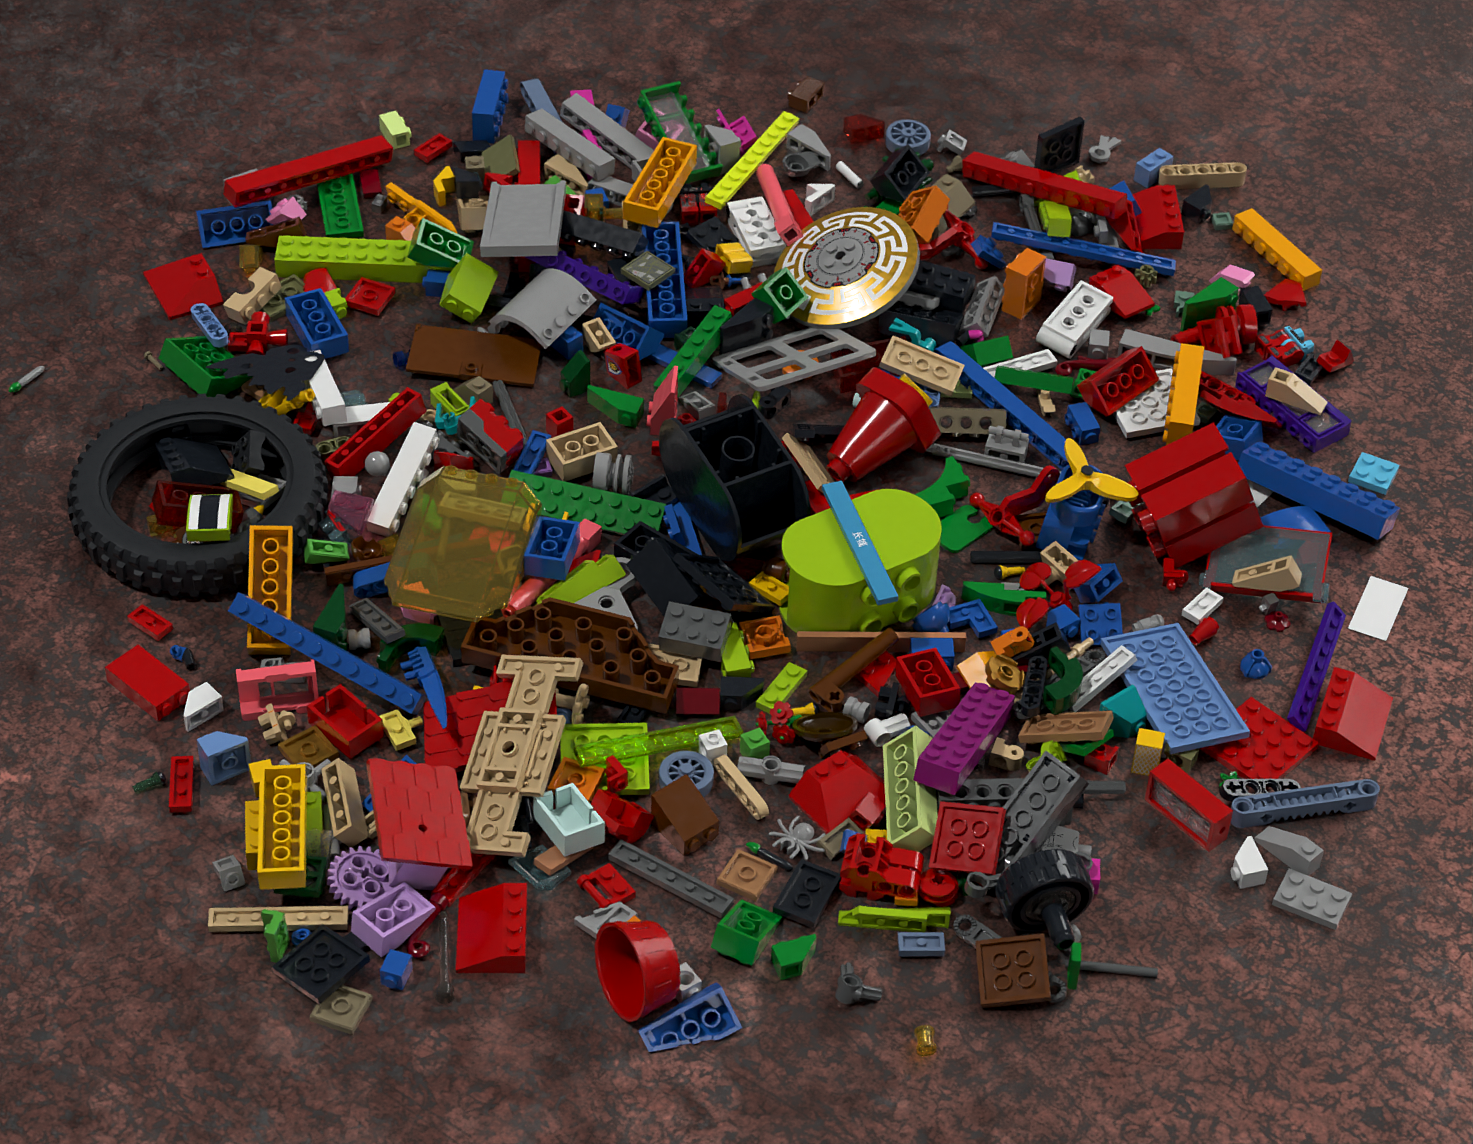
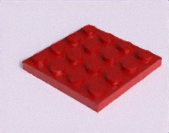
M1250 697L1236 709L1250 730L1249 738L1200 748V750L1232 772L1236 771L1237 775L1242 779H1283L1318 749L1319 742L1253 697ZM1265 787L1267 791L1271 789V787Z

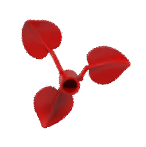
M1078 560L1071 564L1065 571L1067 578L1063 580L1064 594L1059 591L1053 592L1045 582L1052 574L1048 564L1037 562L1030 565L1020 577V586L1025 591H1032L1042 584L1050 593L1051 600L1048 602L1038 597L1036 600L1029 598L1022 602L1016 612L1019 625L1026 627L1029 631L1035 623L1044 617L1049 607L1055 609L1065 604L1072 610L1073 605L1069 601L1071 596L1069 595L1068 588L1074 589L1083 585L1102 570L1101 567L1088 560Z

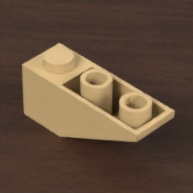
M1275 367L1268 379L1266 397L1318 415L1322 414L1327 405V401L1294 373Z

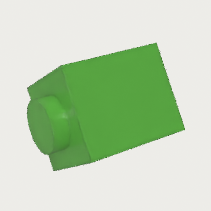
M760 727L740 735V753L742 756L757 759L769 756L770 741Z

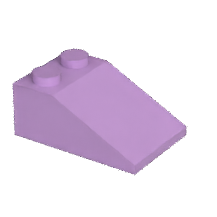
M1046 259L1044 280L1057 291L1067 292V289L1072 290L1076 267L1072 263Z
M403 882L354 910L352 913L351 932L365 942L380 957L388 954L390 949L398 948L435 911V906L409 884Z

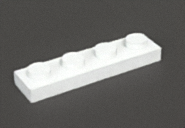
M1049 349L987 366L984 369L993 377H995L998 365L1040 372L1056 367L1057 359Z
M1122 645L1083 677L1079 699L1070 710L1077 712L1133 665L1137 661L1136 655Z

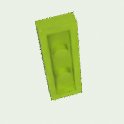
M789 662L756 701V708L770 714V710L774 708V704L777 701L785 703L807 677V670Z

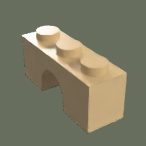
M259 267L248 279L252 291L247 294L235 292L223 304L228 317L246 325L251 320V315L259 311L282 288L276 273Z

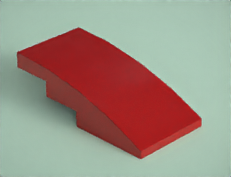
M1205 390L1199 395L1204 402L1230 416L1262 421V426L1280 429L1283 426L1278 419L1246 398L1239 404L1226 394L1220 400Z

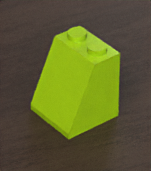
M466 253L448 274L439 305L472 324L481 314L499 271Z

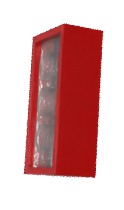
M1166 759L1150 771L1145 801L1208 852L1227 839L1233 813L1231 808L1170 759Z

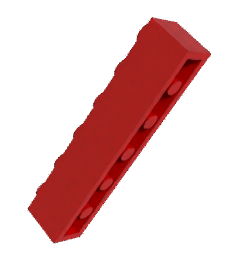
M407 387L324 461L330 478L333 479V476H355L365 467V459L370 453L382 452L427 412L422 395Z

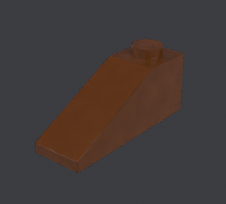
M300 217L247 232L246 243L277 248L279 236L304 237L307 234Z

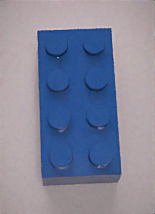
M483 71L472 111L473 141L487 140L488 143L494 144L496 137H499L500 126H502L503 115H505L506 104H508L509 94L506 93L508 79H505V71Z
M321 288L285 298L286 316L303 346L307 348V352L320 350L325 359L349 352L348 334Z

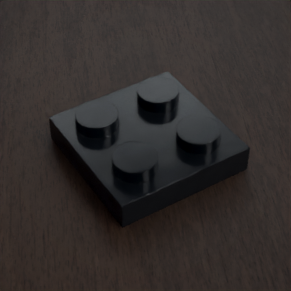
M716 216L690 229L686 235L700 250L703 248L713 253L716 251L717 244L739 243V239Z

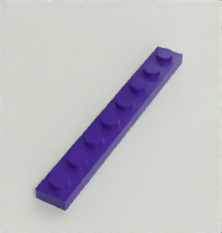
M1334 601L1326 606L1287 717L1292 725L1303 732L1307 730L1346 617Z

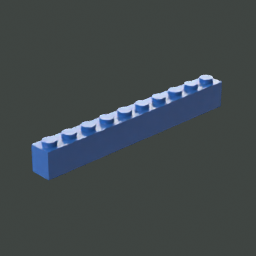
M238 592L228 612L411 714L418 715L427 698L425 694L245 594Z

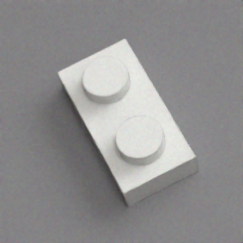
M1206 587L1182 610V616L1198 625L1203 618H1207L1222 604L1223 597Z

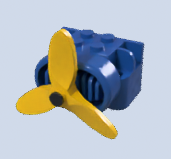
M1067 438L1064 444V451L1069 465L1062 469L1057 484L1046 494L1045 501L1050 503L1035 547L1044 550L1057 541L1076 559L1083 560L1089 542H1094L1097 532L1093 531V529L1098 530L1102 518L1098 515H1103L1106 504H1103L1104 497L1130 502L1137 499L1138 491L1125 481L1108 474H1103L1098 468L1088 464L1079 445L1071 438Z

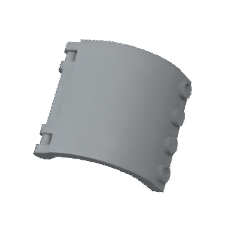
M545 269L489 321L491 325L487 329L489 333L498 334L501 328H505L508 325V321L514 322L526 329L546 349L596 299L571 275L558 269Z

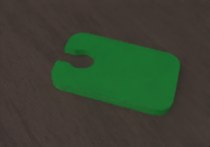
M964 505L954 511L953 514L941 520L940 545L951 553H959L991 531L993 526L990 525L986 516L979 523L969 522L968 518L978 514V510L970 505Z

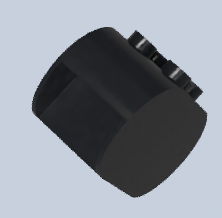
M738 394L733 396L728 403L726 411L685 425L676 418L666 419L662 423L659 432V449L668 482L712 551L720 559L730 562L782 542L784 533L793 523L811 516L808 490L798 465L756 405L746 395Z

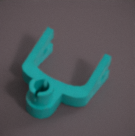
M896 318L889 327V331L909 335L912 339V344L934 352L936 347L935 340L926 338L925 341H922L920 331L902 320Z
M474 396L470 397L469 408L476 403ZM438 403L435 415L437 428L445 429L448 435L456 434L458 418L461 415L455 416L454 412H450L451 416H449V413H442V405Z

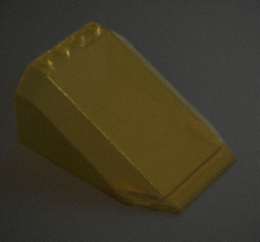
M443 466L423 479L414 494L384 578V584L388 587V594L391 597L392 605L471 622H478L484 617L492 615L497 608H507L524 577V554L538 518L541 516L542 503L525 482L518 481L516 478L498 477L496 474H482L475 470H462L455 466Z

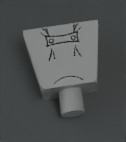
M1057 826L1041 847V851L1064 849L1074 853L1084 852L1091 856L1092 846L1079 844L1080 833L1078 831Z

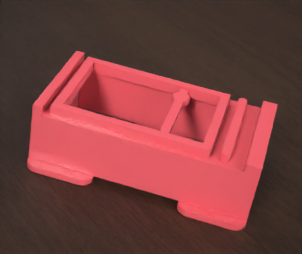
M311 659L310 662L248 670L236 669L241 716L244 721L257 720L259 716L267 713L266 705L272 703L275 712L296 710L298 714L307 713V705L319 698L314 659ZM307 676L308 691L275 695L274 682ZM258 683H270L272 695L260 697Z

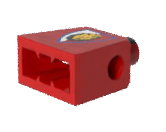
M618 343L602 351L601 357L606 361L607 373L622 386L629 389L642 381L639 351L637 349Z

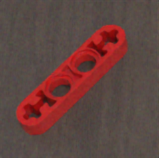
M1201 371L1198 391L1202 392L1205 390L1219 400L1226 394L1234 396L1232 399L1239 404L1242 403L1244 398L1256 404L1253 397ZM1210 386H1215V387H1217L1218 389H1211V388H1209V387H1210Z

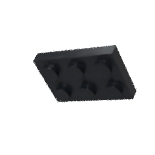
M801 859L773 905V913L815 928L838 888L842 877L837 872Z

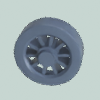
M915 120L896 121L889 125L886 130L885 144L891 152H894L896 148H902L909 144L914 152H919L922 155L930 147L931 132L927 126Z
M678 751L667 756L660 764L659 785L661 789L685 774L690 777L703 797L713 787V765L707 757L700 753Z

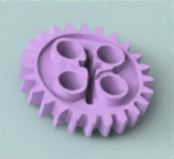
M359 846L358 851L355 852L350 847L348 854L345 851H341V856H335L334 862L330 863L327 873V885L330 886L329 893H335L334 900L341 898V906L348 903L349 910L354 906L358 909L395 888L389 886V862L381 861L379 849L373 853L369 846L366 851H363L362 847Z

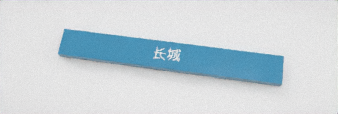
M837 481L823 484V494L877 605L897 602L898 594L843 482Z

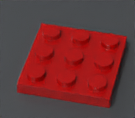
M940 801L929 868L963 873L981 872L990 876L995 875L1006 809Z

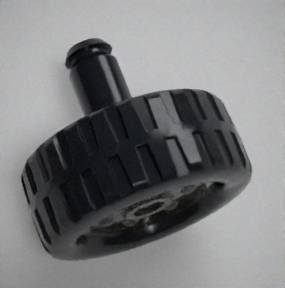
M1049 849L1032 853L1011 864L999 877L995 893L1000 909L1009 926L1021 932L1031 933L1045 930L1046 925L1054 946L1059 950H1065L1070 948L1073 942H1075V936L1069 922L1079 917L1089 907L1094 896V888L1087 868L1080 856L1069 850Z

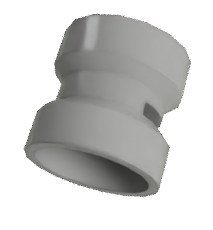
M363 628L359 632L355 629L348 630L350 650H356L359 647L371 649L369 628Z
M850 696L844 706L843 713L855 717L857 722L864 724L869 717L871 704L867 702L861 703L857 698Z

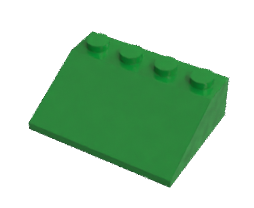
M206 336L165 338L159 360L177 374L178 378L185 381L198 394H206L207 397H216L217 394L226 395L254 377L247 376L248 374H240L225 379L223 374L228 369L206 368L208 365L234 357L224 347H214Z

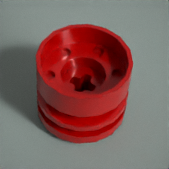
M1252 304L1238 305L1236 309L1232 305L1217 307L1215 318L1235 316L1241 345L1255 343L1257 338V316Z

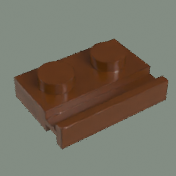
M865 730L825 743L817 751L821 759L832 756L840 750H855L862 747V743L868 737Z

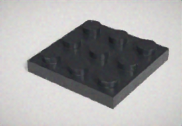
M1081 116L1038 135L1034 168L1056 174L1079 163L1085 123Z
M322 924L274 964L272 970L274 974L320 1005L371 960L369 954Z

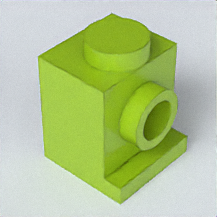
M340 288L324 292L339 319L346 317L347 302L344 297H341Z

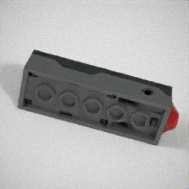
M1048 751L1043 753L1003 807L1006 809L995 875L1003 873L1017 860L1038 852L1089 785L1084 778Z

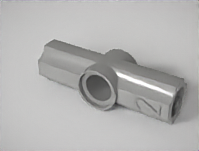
M739 756L737 767L744 776L761 778L768 785L776 784L779 781L797 784L805 771V765L781 762L776 756H766L763 759Z

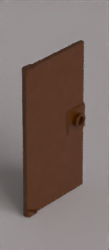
M416 324L406 372L454 377L460 380H470L480 376L487 382L502 380L504 384L534 387L542 345L535 338Z

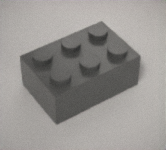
M669 601L658 636L659 650L721 662L731 630V614Z

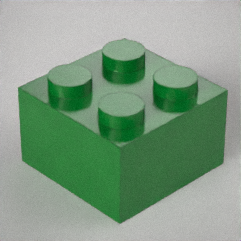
M787 267L773 273L751 293L754 298L773 306V324L787 318L808 298V295Z

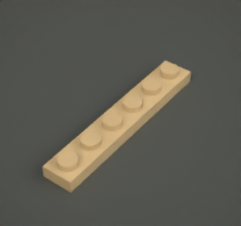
M348 906L209 909V932L264 931L261 916L263 909L284 913L288 931H296L301 928L316 930L322 924L331 930H348Z

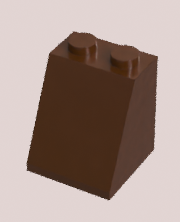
M687 774L651 794V814L654 815L651 824L683 856L696 851L701 845L714 840L719 835L718 818Z

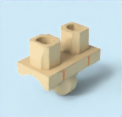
M272 703L266 705L267 713L258 717L259 723L264 730L272 726L271 729L263 732L265 740L269 745L287 740L285 729L290 730L296 722L294 714L286 710L281 711L279 714L275 712Z

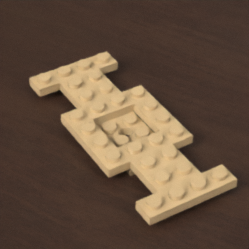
M501 656L496 671L499 678L514 679L505 708H500L499 712H483L460 785L462 792L478 793L468 827L466 828L471 853L525 857L531 836L526 832H512L522 797H543L566 722V718L563 715L548 714L558 681L578 682L583 666L581 658ZM511 746H514V749L511 752L505 753L506 749H508Z

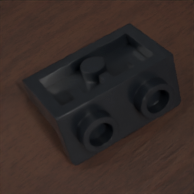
M664 475L653 479L630 494L632 497L666 505H674L679 502Z

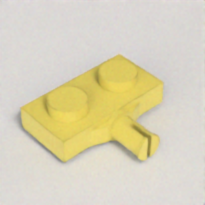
M398 709L379 716L383 719V730L396 751L416 744V737L412 732V728L423 725L420 716L407 720Z

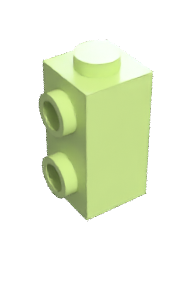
M396 111L379 115L380 130L387 141L393 146V150L409 146L412 134L410 128L406 127L403 117H400Z

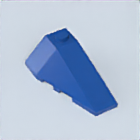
M600 303L593 319L600 317L616 341V344L621 343L637 349L640 360L656 352L664 336L663 333L603 303Z
M715 982L639 1029L638 1032L647 1050L652 1052L685 1044L722 1039L741 1029L742 1026L722 986Z

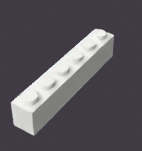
M320 350L311 351V352H318V353L322 354ZM316 356L305 357L306 361H315L317 359ZM324 359L313 378L301 382L306 385L304 390L310 388L314 391L315 398L311 401L312 408L316 412L317 419H321L323 426L347 422L345 403Z
M416 422L413 423L366 519L368 531L391 538L393 532L398 530L399 519L407 511L408 500L413 498L416 491L415 486L417 482L422 480L423 469L425 465H429L433 449L438 447L437 429Z

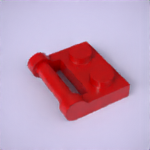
M610 863L588 875H581L576 882L581 889H585L596 901L599 909L607 908L609 905L617 902L625 904L636 897V891ZM596 883L609 899H605L593 884Z

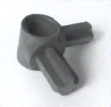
M846 962L845 965L842 964L840 966V976L837 981L838 987L835 992V997L840 1002L851 1004L854 1001H858L859 998L874 1001L881 1000L882 989L863 985L860 977L854 974V968L851 966V963Z

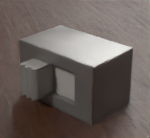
M377 194L371 203L372 212L379 214L383 212L388 204L387 196Z
M1274 593L1268 594L1263 597L1259 609L1265 615H1269L1271 612L1276 611L1279 599Z

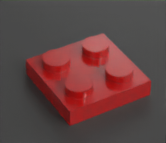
M361 277L345 297L348 307L379 316L396 294V287Z

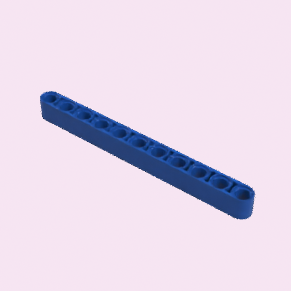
M949 341L934 349V353L965 365L959 378L960 383L967 389L970 386L972 394L990 409H1005L1007 411L1006 423L1014 430H1022V433L1029 434V443L1060 470L1069 465L1064 451L1066 439L956 344Z

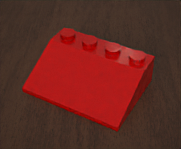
M1156 185L1132 194L1142 213L1135 216L1142 249H1182L1184 227L1175 185Z
M1334 667L1313 739L1319 742L1320 746L1375 761L1393 698L1357 673Z
M502 883L459 897L456 973H526L527 883Z

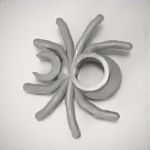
M800 816L792 820L788 828L789 831L784 827L781 819H778L777 822L784 833L769 832V836L782 837L774 842L772 847H776L781 843L780 850H782L783 847L787 846V855H790V859H793L801 849L806 861L808 860V854L805 848L824 852L823 848L811 846V844L818 842L826 835L825 833L811 840L815 832L810 824L800 823L793 829Z

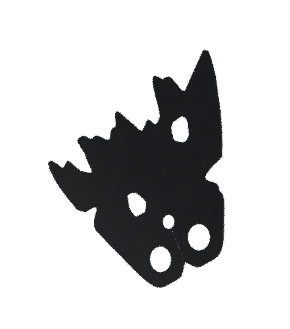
M287 345L269 349L266 351V355L255 353L241 355L206 366V368L228 369L223 374L225 379L242 373H248L247 376H254L248 386L264 385V389L267 390L268 394H272L284 386L285 391L283 395H287L286 400L290 401L306 387L305 383L301 381L313 378L323 363L325 356L318 352H307V348L300 345ZM296 348L299 350V352L296 354H289L287 353V350ZM316 356L317 359L315 361H306L305 357ZM244 364L253 365V367L248 369L241 368L240 366ZM290 367L296 369L294 372L291 373L285 372V370Z

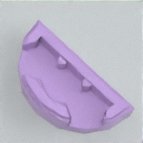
M942 584L933 605L941 601L942 604L947 602L949 607L955 606L956 596L949 587Z

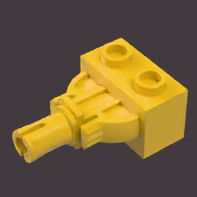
M283 386L272 394H268L266 391L258 402L262 404V408L270 406L276 409L277 415L280 416L282 414L286 415L292 409L301 408L305 402L312 401L315 398V393L309 388L300 391L295 398L287 401V395H283L285 391Z

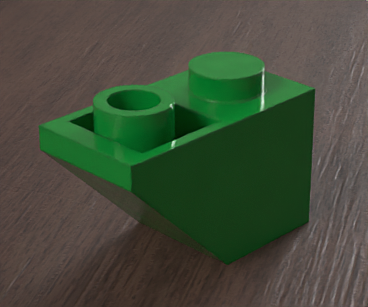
M815 934L801 936L794 940L782 941L772 945L771 961L780 981L803 974L816 952L817 937Z

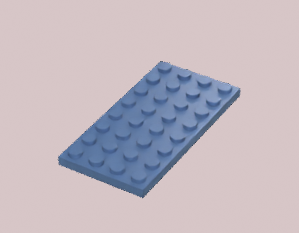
M1179 623L1101 638L1100 645L1107 656L1112 654L1121 645L1136 655L1137 661L1125 670L1120 677L1127 687L1132 684L1136 687L1146 709V718L1155 731L1165 733L1163 745L1169 754L1249 738L1250 730Z

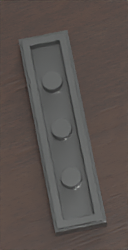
M368 598L349 606L350 612L385 643L388 644L406 635L404 628Z

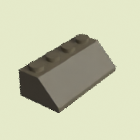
M945 174L932 185H936L950 199L948 210L959 219L975 205L974 199L962 182L948 174ZM943 215L939 220V225L932 233L931 240L927 243H930L948 229Z

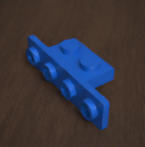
M680 501L674 505L664 506L666 515L663 518L666 526L671 527V529H668L670 538L698 555H702L691 518Z

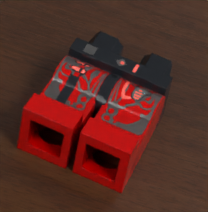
M701 183L699 187L684 184L681 188L679 196L681 225L689 222V225H698V212L700 224L709 220L703 218L704 215H711L712 218L714 216L717 217V208L705 203L706 196L713 189V187H709L708 183ZM691 215L694 219L687 220L685 216Z

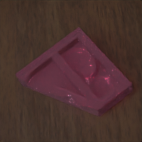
M335 490L328 508L333 515L340 517L342 522L346 525L349 524L356 530V533L362 535L375 502L370 497Z

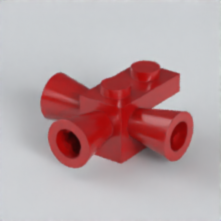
M262 311L254 312L251 315V321H248L246 333L230 332L228 351H247L246 354L264 355V352L268 350V344L280 347L288 345V330L282 329L268 332L269 315Z

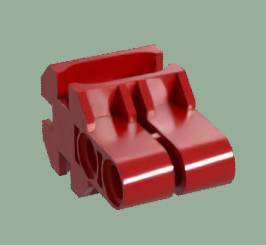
M857 833L848 838L840 871V877L842 878L839 889L850 897H856V890L867 892V900L873 901L884 897V895L909 899L917 895L925 860L920 852L895 848L884 837L877 836L876 843L865 842L866 834Z

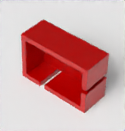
M341 684L325 693L327 712L323 696L307 705L308 723L311 726L316 725L325 737L349 759L384 737L383 719L371 709L367 710V706Z

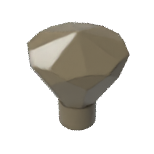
M959 155L955 156L951 165L946 167L949 174L953 171H963V159Z

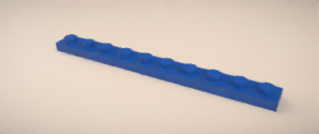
M993 222L991 238L998 241H1008L1017 245L1023 244L1036 249L1050 250L1055 253L1061 252L1070 256L1085 257L1089 260L1104 261L1108 264L1123 265L1126 268L1140 269L1143 265H1150L1154 268V271L1165 276H1174L1176 260L1068 237L1048 236L1045 232Z

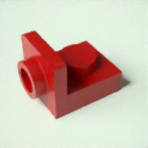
M614 755L606 758L607 791L613 793L622 791L628 786V771Z

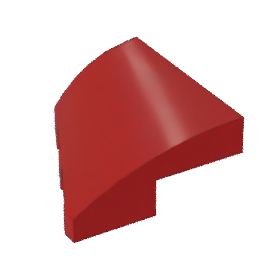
M326 268L314 269L304 276V292L319 288L323 292L337 289Z

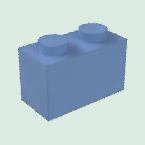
M1158 148L1136 163L1134 181L1149 188L1158 182L1160 168L1165 165H1172L1173 156Z

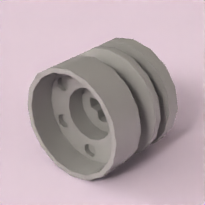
M597 452L593 471V488L609 491V487L612 486L613 492L619 493L620 487H622V494L629 495L634 476L632 455H626L624 464H622L621 454H618L616 462L612 463L611 453Z

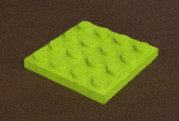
M647 723L565 724L561 736V761L563 757H567L606 769V758L614 755L628 771V786L622 791L616 792V794L650 795ZM606 774L598 789L607 791L608 779Z

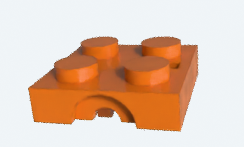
M780 615L739 622V630H742L744 635L743 643L749 649V659L790 653L791 644L788 637L784 636Z

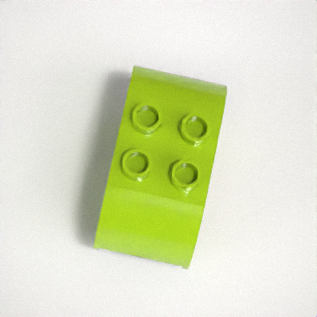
M897 489L875 490L852 499L854 507L898 594L897 602L877 605L831 508L793 523L786 530L782 539L783 558L790 568L789 582L785 583L789 586L788 601L779 606L780 614L785 623L795 633L797 631L880 632L883 627L895 622L905 623L912 620L930 604L935 594L942 532L941 521L936 511L920 497Z

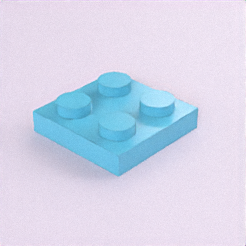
M1362 452L1349 476L1348 482L1386 495L1400 465Z

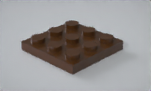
M1044 933L975 941L982 1008L1051 1001Z

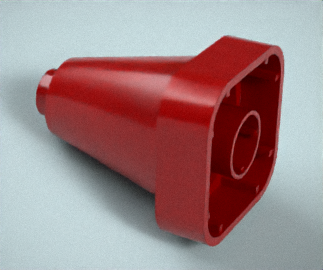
M873 367L856 384V390L861 400L827 453L830 463L826 466V470L836 481L844 483L848 479L856 482L908 448L924 453L941 436L940 429L925 399L909 384L879 368Z

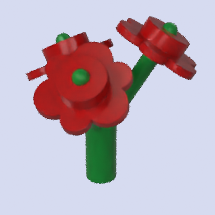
M777 701L774 704V708L770 710L771 721H766L765 713L760 711L759 718H756V727H760L766 735L767 726L774 725L772 736L777 739L778 743H793L796 733L794 730L789 729V727L802 715L793 716L794 712L790 709L791 705L788 702Z

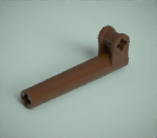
M887 628L810 687L808 693L812 700L822 706L827 712L843 713L846 703L844 702V692L840 688L899 641L895 631Z

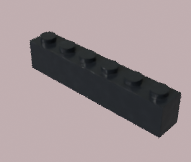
M563 211L560 239L570 242L571 240L582 247L588 245L596 251L605 250L610 255L616 256L618 254L629 261L642 255L649 242L640 232Z

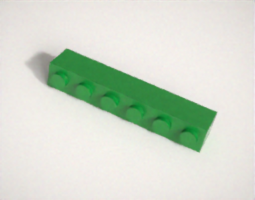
M716 305L713 306L653 384L654 393L672 368L678 366L679 398L720 344V327L732 318L730 311Z

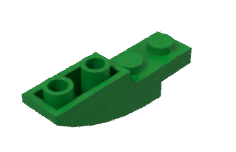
M963 581L961 599L966 602L980 599L988 611L1003 615L1016 616L1018 607L1029 598L1036 600L1038 597L1046 600V592L1004 590V583Z

